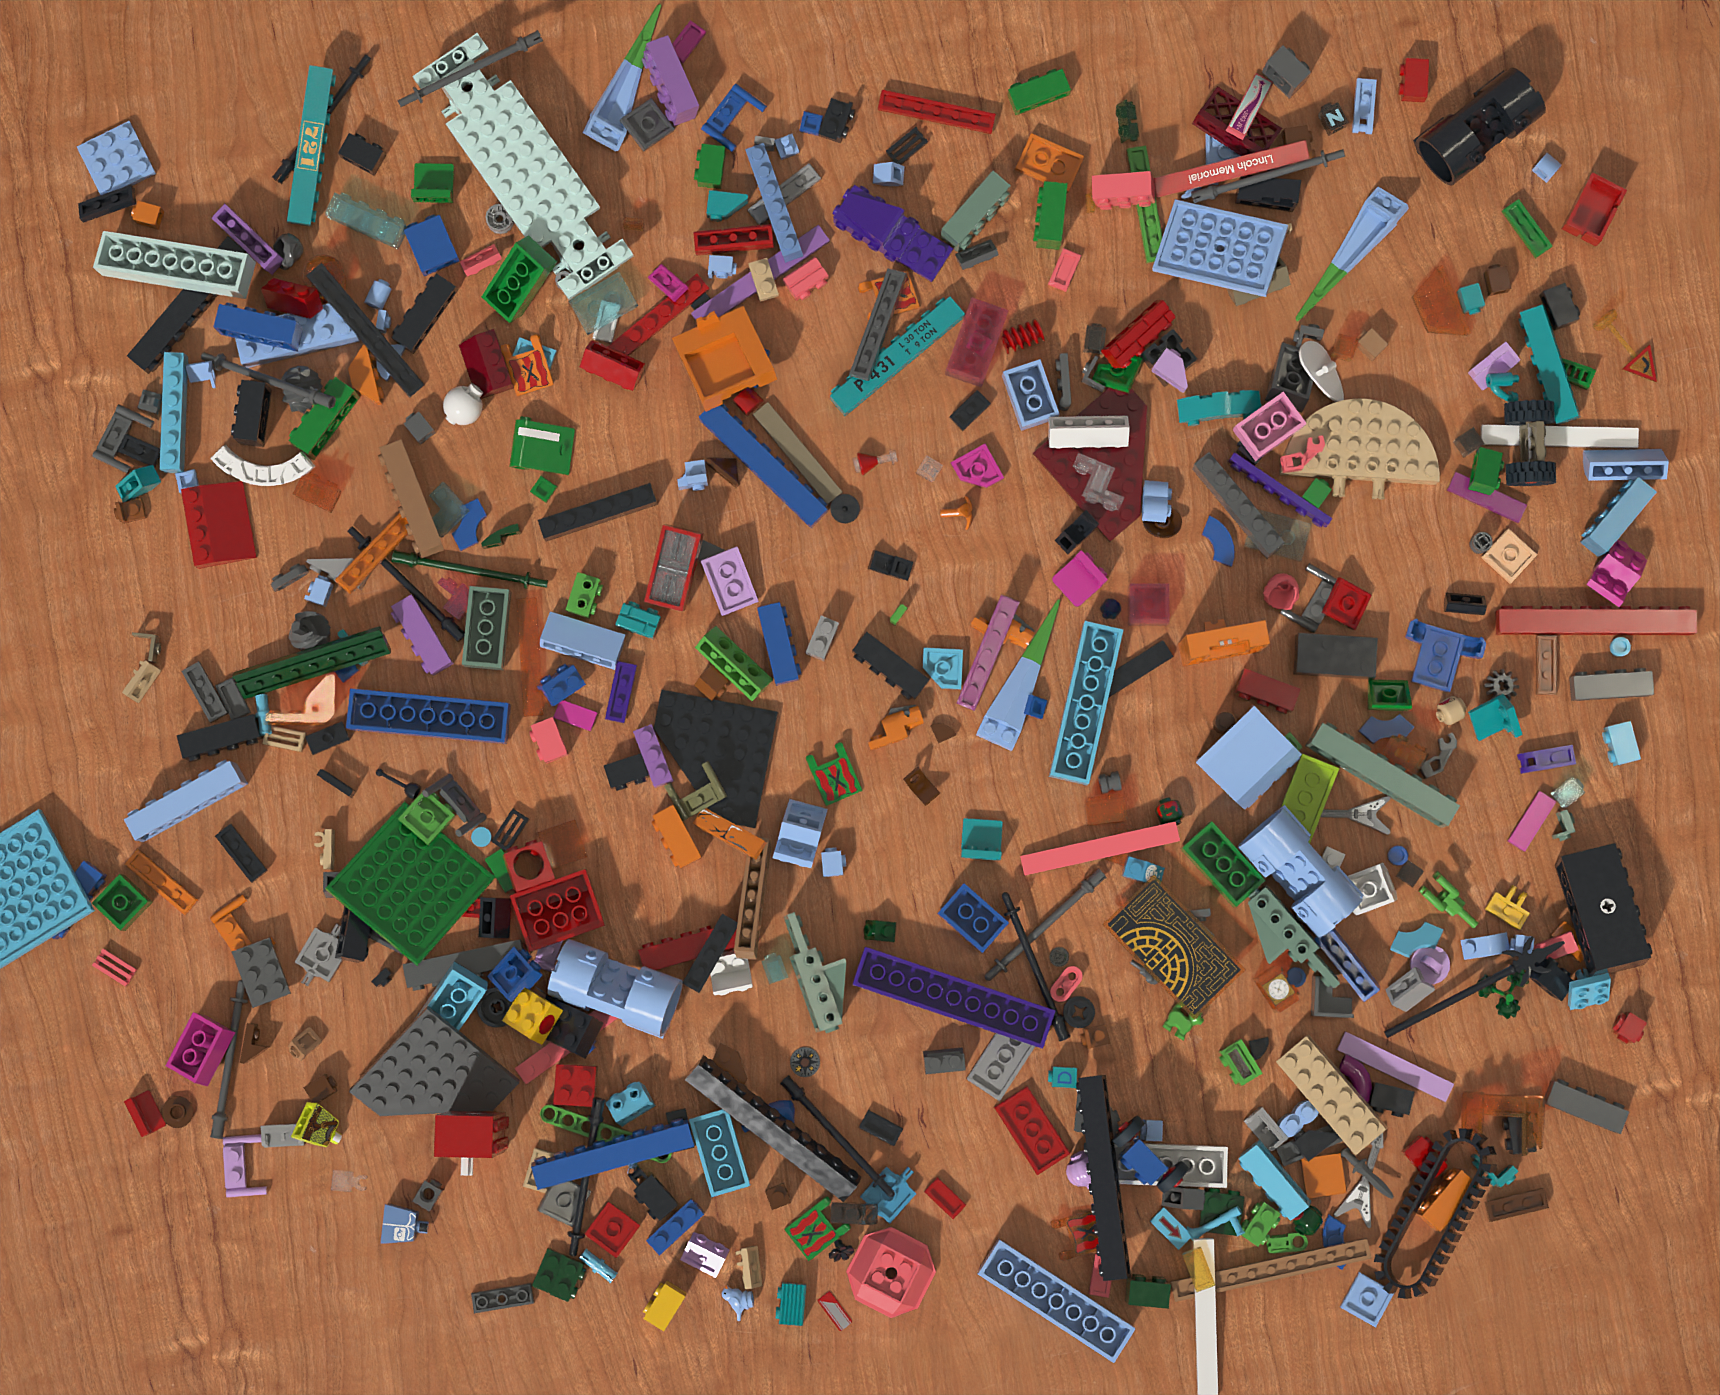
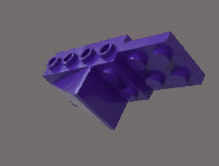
M854 185L852 189L848 188L843 196L845 200L841 205L838 204L832 213L835 226L842 231H848L856 240L864 241L872 250L880 251L891 262L902 263L925 279L933 282L952 253L953 248L921 229L916 219L905 217L904 209L886 204V201L879 196L873 197L869 194V190L863 186L857 187Z

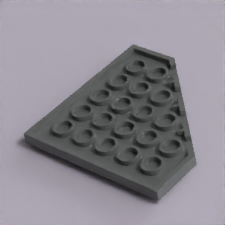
M427 1006L357 1080L349 1092L379 1116L435 1114L447 1111H493L519 1084L520 1080Z

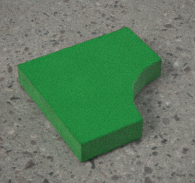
M1138 356L1132 357L1131 364L1123 369L1113 368L1111 364L1099 363L1092 380L1103 386L1129 393L1143 364V358Z

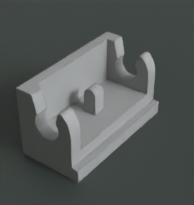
M1263 1107L1256 1109L1244 1120L1246 1125L1269 1151H1274L1288 1139Z
M296 1124L261 1126V1142L264 1148L303 1146L305 1142L291 1137Z

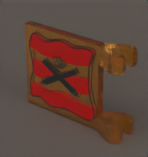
M1092 1211L1051 1221L1053 1229L1066 1226L1072 1247L1071 1250L1059 1252L1060 1260L1064 1261L1097 1251L1096 1245L1099 1242L1098 1236H1095L1094 1233L1096 1218L1095 1215L1093 1216Z

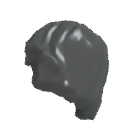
M290 233L282 234L273 245L274 250L284 259L279 267L282 270H288L303 254V246L300 240Z

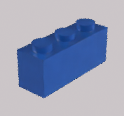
M691 1198L646 1241L660 1256L697 1222L705 1212Z

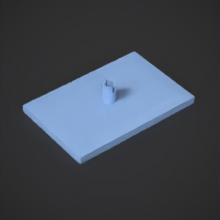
M1175 199L1152 269L1154 272L1267 297L1287 234L1288 225Z

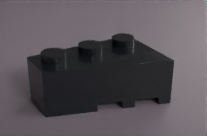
M1254 175L1241 176V177L1239 178V180L1244 179V178H1247V177H1251V176H1254ZM1271 178L1237 188L1235 204L1293 212L1298 204L1301 180Z

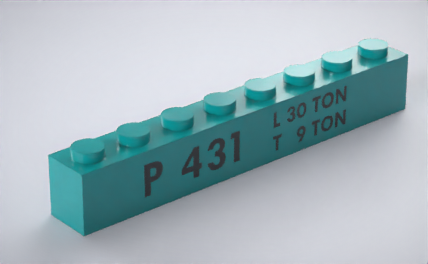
M951 296L947 299L942 298L939 300L933 311H926L920 317L922 320L917 324L915 322L910 324L905 329L907 332L904 335H897L891 341L892 345L887 349L883 347L880 350L869 381L849 375L845 379L846 383L842 386L839 384L831 390L830 400L845 417L965 318V313Z

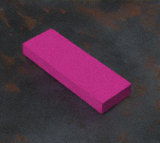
M1538 791L1507 841L1525 852L1556 801Z

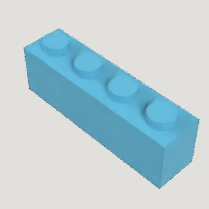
M1260 1139L1241 1153L1239 1157L1241 1167L1252 1174L1253 1181L1259 1187L1262 1186L1266 1191L1267 1198L1277 1204L1278 1210L1283 1217H1288L1291 1221L1310 1206L1311 1200Z

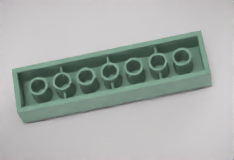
M1329 722L1326 724L1321 723L1315 728L1305 745L1307 748L1385 795L1390 796L1438 827L1449 826L1460 807L1454 797L1448 794L1446 796L1439 793L1440 789L1434 785L1429 784L1427 786L1422 783L1423 779L1419 776L1407 774L1404 767L1396 763L1392 765L1387 762L1388 758L1380 753L1377 755L1372 753L1369 746L1364 743L1359 745L1353 741L1354 737L1345 732L1343 734L1336 731L1337 727Z

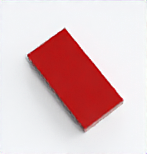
M938 1177L924 1191L952 1219L966 1206Z

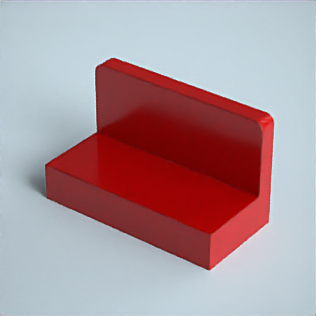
M149 1090L124 1101L141 1137H145L166 1126L162 1114Z

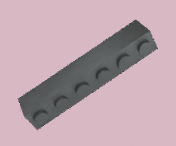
M1210 452L1194 463L1192 470L1266 559L1283 547L1285 542Z
M522 940L423 960L418 966L413 962L402 964L407 988L417 991L425 989L424 985L432 983V987L438 986L453 962L482 977L483 972L492 971L513 947L520 951L524 949Z

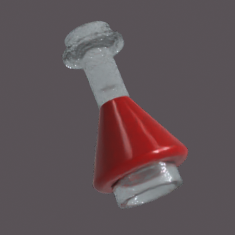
M889 449V454L872 456L858 452L857 457L853 458L855 472H861V475H865L878 464L891 461L894 465V462H898L896 451H891V449Z

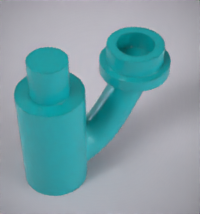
M1511 372L1487 374L1486 384L1496 396L1508 403L1519 400L1516 392L1509 391L1507 394L1500 389L1502 386H1512L1513 383H1518L1519 375H1512Z

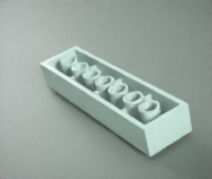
M103 231L93 268L102 276L246 299L256 262L246 253Z

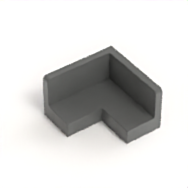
M1312 976L1311 1016L1354 1018V1014H1352V998L1332 997L1333 987L1330 986L1328 988L1320 979L1321 976Z

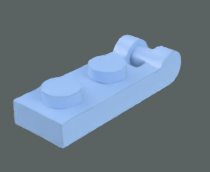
M1356 79L1352 133L1365 132V134H1372L1377 80ZM1360 119H1367L1366 124H1360Z

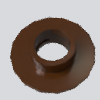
M181 1096L168 1099L162 1108L164 1122L173 1128L186 1126L193 1117L192 1104L188 1099ZM176 1106L181 1107L183 1110L180 1118H175L172 1115V1110Z

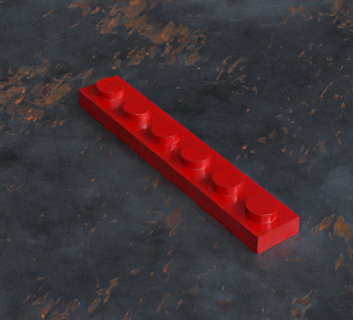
M887 90L881 91L878 104L879 111L992 134L996 116L995 113Z
M696 273L684 283L688 289L675 302L667 297L607 347L627 356L631 355L700 296L709 291V287Z

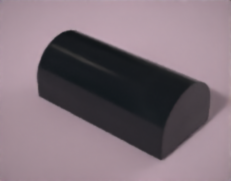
M1445 593L1444 612L1485 615L1487 608L1485 596Z

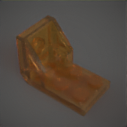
M326 675L305 699L304 714H302L301 710H290L288 714H281V710H269L263 716V725L323 726L335 715V675ZM312 707H316L318 711H312Z

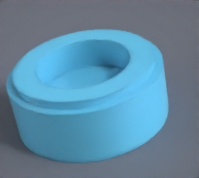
M1617 637L1610 643V651L1616 657L1627 655L1631 649V644L1625 637Z
M478 827L472 832L471 839L476 846L485 847L490 844L492 835L487 828Z

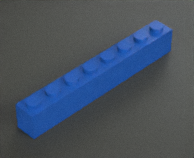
M724 404L707 412L704 411L699 416V421L810 528L828 512L826 502L820 497L818 499L812 495L813 490L806 483L802 485L798 481L799 476L794 471H788L783 467L785 463L778 456L774 458L770 454L771 449L765 443L760 444L756 440L757 436L750 429L746 431L741 426L743 422L737 416L732 417L728 413L729 409Z
M679 1118L671 1121L669 1125L657 1124L652 1126L651 1130L644 1131V1129L633 1131L632 1135L624 1136V1134L617 1135L611 1141L599 1140L594 1142L593 1146H578L573 1149L574 1151L568 1153L560 1151L550 1158H546V1156L534 1159L535 1162L531 1163V1169L537 1190L691 1148L694 1147V1142L688 1120Z

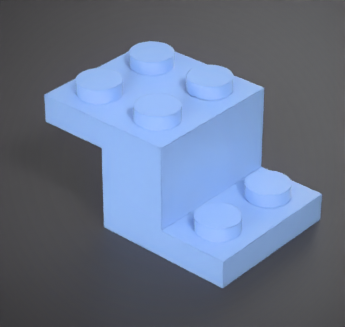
M789 799L773 858L797 864L801 867L812 868L828 809Z

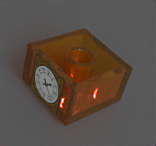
M1272 966L1253 978V981L1274 1013H1280L1300 1000L1297 996L1300 994L1294 984H1289L1286 979L1288 978L1286 971L1278 966Z

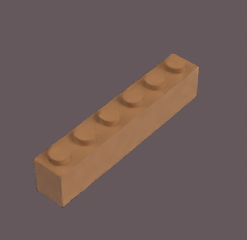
M402 439L379 447L381 454L378 455L381 465H386L388 470L385 472L388 483H393L395 488L391 490L395 501L399 500L401 506L398 507L401 517H406L408 524L405 525L408 535H413L415 539L412 542L415 553L420 552L421 558L443 551L442 542Z

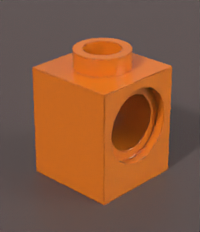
M138 201L131 212L134 222L159 230L164 210L159 206Z

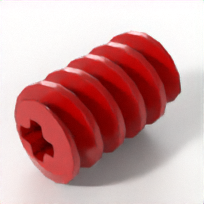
M1036 319L1032 320V326L1027 321L1025 322V328L1018 324L1017 330L1012 326L1010 327V333L1003 329V334L1001 335L1007 354H1009L1010 347L1016 352L1017 345L1024 349L1025 342L1031 347L1032 340L1036 344H1039L1040 337L1045 341L1041 326Z

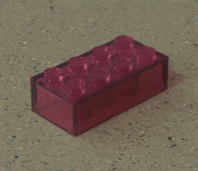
M971 297L945 375L982 388L1009 310Z

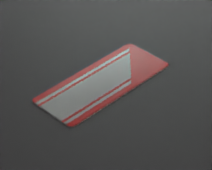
M830 1291L817 1300L839 1331H842L852 1323L850 1317Z

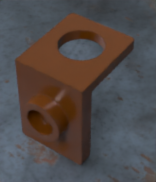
M916 767L903 779L910 790L925 806L940 794L919 767ZM918 774V777L910 782L911 778Z

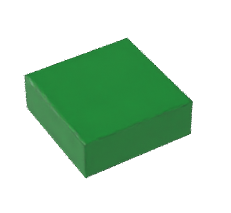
M540 476L530 493L547 503L558 487Z

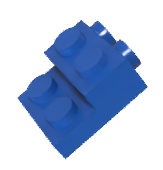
M513 947L487 976L510 1002L524 988L530 990L543 975L539 971L542 967L534 960H529L532 956L525 949L520 951L516 947Z

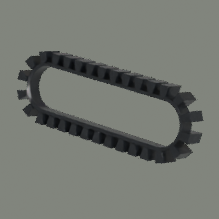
M1459 1128L1460 1138L1457 1137L1456 1130H1448L1443 1133L1448 1141L1447 1144L1442 1141H1435L1432 1148L1441 1151L1440 1155L1437 1152H1429L1426 1159L1435 1162L1434 1166L1431 1163H1423L1420 1170L1429 1173L1428 1177L1425 1174H1418L1414 1181L1422 1184V1188L1419 1185H1412L1409 1193L1416 1195L1417 1198L1415 1199L1413 1196L1405 1197L1403 1204L1410 1206L1411 1209L1400 1207L1397 1215L1404 1217L1405 1220L1394 1218L1391 1226L1400 1229L1399 1232L1396 1229H1388L1385 1237L1394 1240L1393 1243L1390 1240H1382L1379 1248L1388 1252L1386 1255L1382 1253L1375 1254L1374 1262L1384 1263V1271L1374 1273L1377 1280L1387 1278L1390 1281L1383 1287L1388 1294L1396 1293L1399 1287L1398 1298L1410 1299L1412 1298V1288L1414 1297H1421L1428 1293L1423 1287V1283L1428 1287L1436 1285L1438 1278L1430 1276V1273L1434 1276L1441 1275L1444 1267L1436 1265V1262L1440 1265L1447 1264L1450 1256L1441 1252L1453 1253L1456 1245L1448 1243V1239L1451 1242H1459L1462 1234L1454 1232V1228L1457 1231H1465L1468 1223L1460 1221V1217L1464 1220H1471L1474 1212L1466 1210V1206L1470 1209H1476L1480 1201L1472 1199L1471 1196L1474 1195L1476 1198H1482L1486 1190L1477 1187L1478 1183L1482 1187H1488L1492 1180L1483 1176L1484 1172L1496 1173L1497 1165L1487 1164V1156L1497 1154L1494 1146H1487L1484 1149L1481 1146L1488 1139L1484 1134L1475 1133L1473 1139H1470L1473 1129ZM1458 1142H1468L1478 1151L1480 1157L1479 1169L1420 1279L1412 1285H1404L1392 1273V1258L1450 1149Z

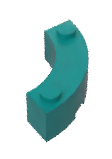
M1240 390L1239 392L1231 393L1225 391L1212 393V395H1196L1178 399L1179 422L1188 423V426L1200 425L1199 422L1214 419L1241 417L1244 420L1261 408L1260 392L1257 390Z

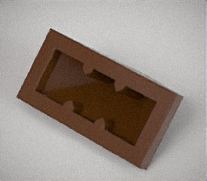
M736 458L706 459V464L735 488L739 486Z

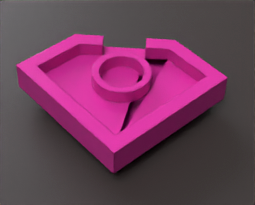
M986 444L951 462L960 481L988 488L1004 479Z

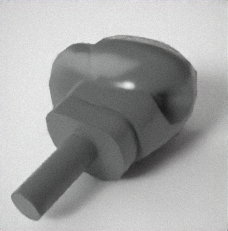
M1132 959L1130 964L1141 970L1139 973L1146 978L1148 983L1155 985L1160 982L1159 977L1146 964L1142 966Z

